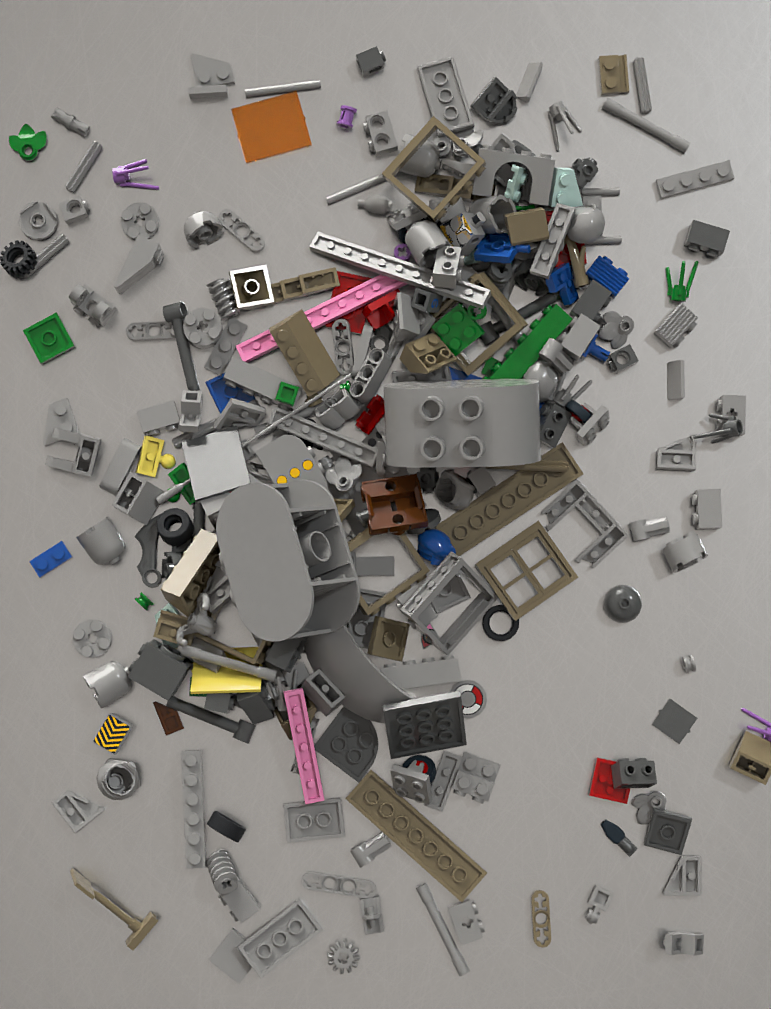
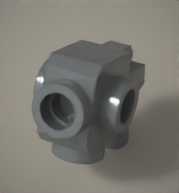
M591 157L582 160L578 158L572 164L579 189L584 188L587 182H590L598 172L597 162Z
M436 467L420 468V472H417V477L423 493L434 492L436 483L439 480V472L436 471Z

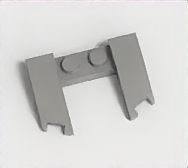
M576 479L542 511V514L547 513L550 523L546 525L548 531L575 506L587 517L602 535L575 560L581 562V559L592 562V567L594 568L620 545L629 534L595 499L587 488Z

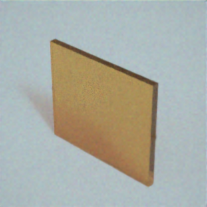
M297 91L231 109L238 132L237 137L240 139L246 163L312 146L305 122L306 117L303 115Z

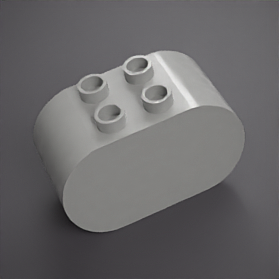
M423 380L384 385L387 465L411 468L500 467L531 464L542 460L539 380Z
M296 480L280 484H245L236 488L227 496L219 510L216 524V536L220 548L219 560L222 567L226 570L230 582L231 601L237 607L239 616L248 630L263 640L276 642L328 634L344 627L352 619L358 608L360 584L337 506L330 492L317 482Z

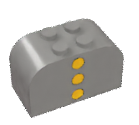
M283 435L255 451L274 484L289 483L296 480H310L321 484L328 490L327 481L323 475L326 471L321 463L316 464L313 459L316 455L311 446L306 447L300 438L293 435Z

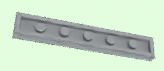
M274 406L267 424L272 425L290 412ZM294 414L276 426L278 429L368 467L374 468L376 448Z

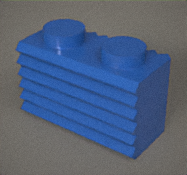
M599 255L587 270L586 275L588 280L592 281L594 279L611 291L610 296L614 299L628 282V273L622 268L616 269L608 257L604 256L602 258Z

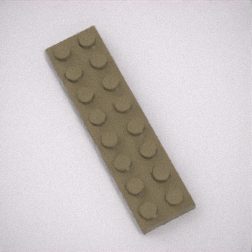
M563 442L542 455V460L567 461L569 464L568 472L519 470L472 501L467 508L457 511L435 527L450 537L451 544L456 550V555L461 556L584 474Z
M370 770L345 798L459 901L463 902L487 874L483 868L403 797L398 796L395 790L374 771Z

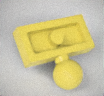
M144 436L135 473L155 477L159 463L165 469L174 467L176 460L173 455L164 454L161 456L164 440Z

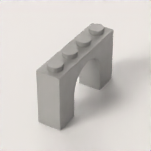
M483 145V148H479L478 155L485 160L486 169L480 177L476 176L474 178L473 195L490 197L497 170L505 163L519 162L525 165L531 174L532 181L528 202L548 206L555 159H551L552 155L540 153V157L532 156L533 152L521 150V154L513 153L514 149L502 148V151L494 150L495 146Z

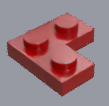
M596 758L589 796L627 804L630 788L614 789L611 766L616 762Z

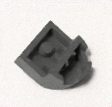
M493 77L470 107L488 122L506 123L517 112V96L513 90H509L497 77Z

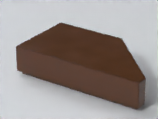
M153 702L166 736L184 729L177 710L159 702Z

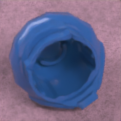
M426 529L425 532L418 535L417 552L421 557L431 561L430 564L440 565L450 552L456 554L450 537L438 529Z

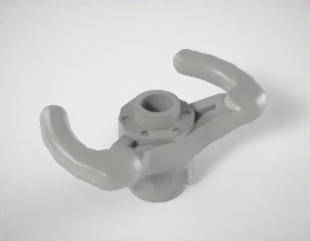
M200 593L197 597L196 612L190 614L187 624L179 627L176 633V640L180 646L188 644V641L184 639V635L198 632L204 636H211L214 633L217 622L207 616V610H209L210 606L208 594Z

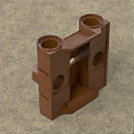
M417 474L361 482L362 502L367 504L369 513L367 522L370 536L387 534L388 531L394 535H402L409 528L413 530L428 527L427 513ZM390 502H395L397 511H392Z

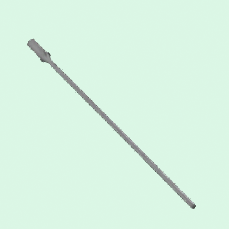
M348 374L241 444L242 448L351 378L352 375ZM190 478L183 483L175 484V486L158 496L156 499L159 504L181 492L184 486L191 482Z

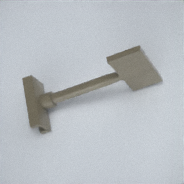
M72 868L70 873L74 886L92 900L95 898L124 921L128 928L133 931L125 942L127 947L134 951L158 922L157 916L150 911L142 922L136 918H131L104 895L94 890L90 881Z

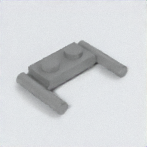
M620 187L582 188L583 206L594 203L602 212L601 196L620 195ZM601 234L597 240L584 244H622V236H602Z

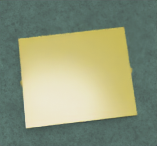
M259 647L232 649L254 658ZM225 652L227 658L244 662ZM193 662L191 694L261 692L262 679L257 676L223 666L215 673Z

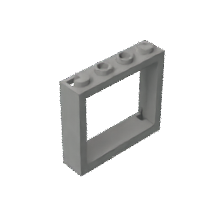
M450 552L400 610L440 651L449 655L498 597L461 557ZM461 570L480 590V594L445 634L438 639L418 617L455 574Z

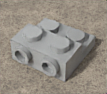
M464 751L452 785V789H455L454 793L463 797L469 794L473 796L472 800L482 804L484 800L489 801L501 764Z

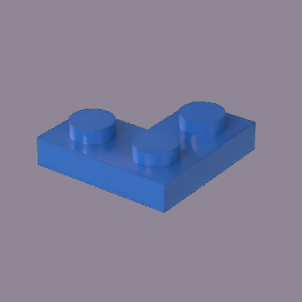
M563 263L553 269L549 279H545L549 292L554 293L560 290V297L564 305H570L579 299L577 289L574 287V278L570 264Z

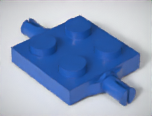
M507 233L486 234L474 248L477 249L474 253L475 261L511 263L517 253H529L531 247L530 245L522 244L511 246Z

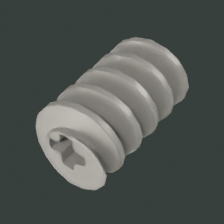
M224 278L206 285L207 287H212L209 293L215 294L212 300L218 301L215 307L221 308L218 310V314L224 315L221 317V321L235 317L241 310L235 306V300L232 299L234 294L229 292L232 286L226 285L230 279Z
M225 851L211 854L206 863L215 890L220 894L233 892L237 888V875L233 869L229 854Z

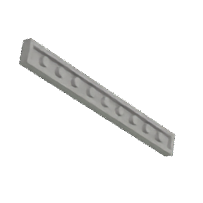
M317 232L309 246L310 251L484 309L491 295L490 289L463 280L457 281L456 289L433 287V270L419 267L416 264L321 232Z

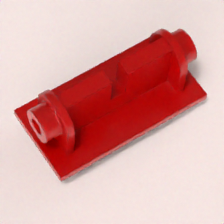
M378 394L376 397L373 396V399L367 405L368 412L363 411L359 418L356 419V428L367 435L372 432L385 414L384 400Z

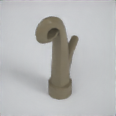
M566 234L564 245L567 244L574 276V287L579 288L589 285L584 263L586 246L583 245L579 253L575 241L570 240Z

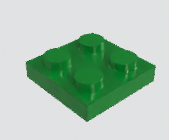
M462 302L431 326L455 357L485 333L477 321L469 317L468 310Z
M57 312L23 330L41 365L75 347Z

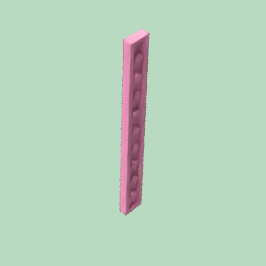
M380 274L304 313L315 330L407 285V283ZM269 330L236 345L242 361L247 363L279 348Z

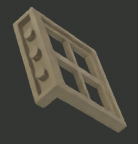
M539 520L475 564V568L483 575L514 621H517L578 578ZM538 537L550 555L529 568L517 550ZM511 555L523 573L505 586H502L491 571V568ZM550 558H553L564 576L543 589L532 571ZM526 576L538 594L517 608L505 590Z

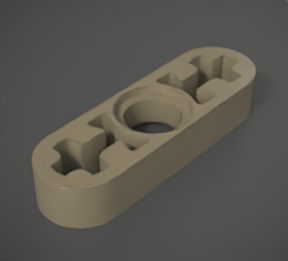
M536 890L531 895L533 940L538 947L544 948L551 942L549 896L543 890ZM538 894L545 897V900L542 901V908L546 907V910L539 909L535 911V907L539 908L538 901H535ZM544 913L547 920L544 924L536 922L537 914ZM547 926V930L543 929V933L548 938L541 944L540 940H537V937H540V930L536 931V927L544 928Z

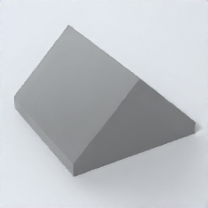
M397 292L393 303L395 342L420 335L419 311L411 306L413 297L401 292Z

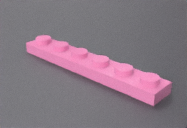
M303 688L283 691L305 804L324 801Z

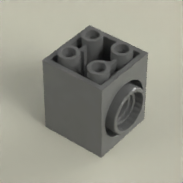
M153 639L143 644L138 652L140 657L133 661L128 671L131 673L128 678L169 701L176 694L193 662L185 658V656H181V652Z

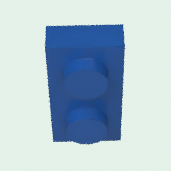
M60 541L29 562L39 578L73 558L64 542Z

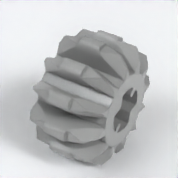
M343 940V946H340V943L336 941L337 949L333 946L329 948L333 953H328L327 957L334 959L330 960L328 965L336 964L333 967V971L340 967V974L344 973V968L350 973V965L357 968V964L354 961H359L360 957L353 955L357 954L359 950H351L354 943H350L349 947H346V940ZM342 952H344V955L346 953L349 955L345 962H342L343 959L341 961L338 959Z

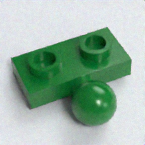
M181 463L168 474L176 485L190 478L185 463ZM191 482L184 486L181 492L167 500L175 503L180 499V494H182L189 505L194 504L196 501Z

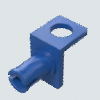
M595 334L586 352L580 358L584 360L587 355L591 354L605 363L610 351L596 345L595 340L598 335Z

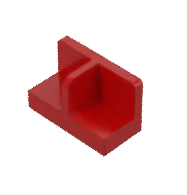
M399 289L368 304L362 311L373 327V330H377L393 321L395 317L393 303L397 292H400Z

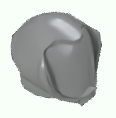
M594 203L587 206L574 207L576 212L567 232L568 238L577 243L586 244L597 240L605 227L603 213Z
M537 361L529 367L523 375V379L539 380V403L553 401L554 390L562 377L551 363Z
M447 469L442 472L441 477L436 483L435 496L453 510H464L473 499L475 487L464 477L455 473L454 469Z
M110 758L100 767L96 778L99 790L111 800H123L131 797L136 789L140 787L138 772L133 762Z

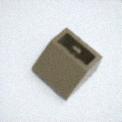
M435 332L405 344L399 358L410 372L422 374L431 373L457 361L455 355Z
M746 730L729 764L730 769L766 785L771 776V742Z

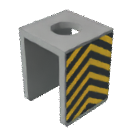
M110 713L94 738L93 743L116 755L133 728V724L115 713Z

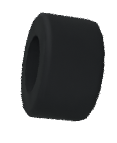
M170 508L164 511L157 520V530L162 540L168 545L180 546L186 543L193 535L194 525L189 515L182 509ZM182 523L178 530L169 531L173 524Z

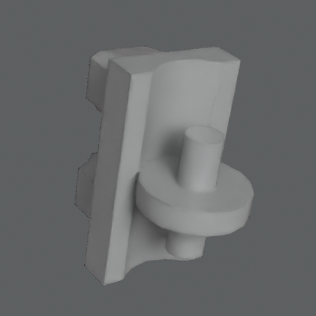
M379 896L360 899L365 935L384 932Z

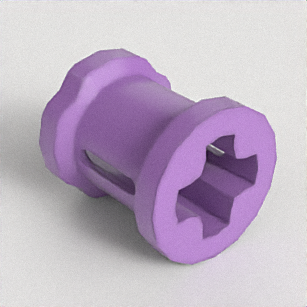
M342 105L340 108L342 110L340 119L336 125L345 129H352L354 114L357 113V109Z
M398 244L394 249V257L409 261L411 252L407 245ZM398 251H406V257L403 255L399 257Z

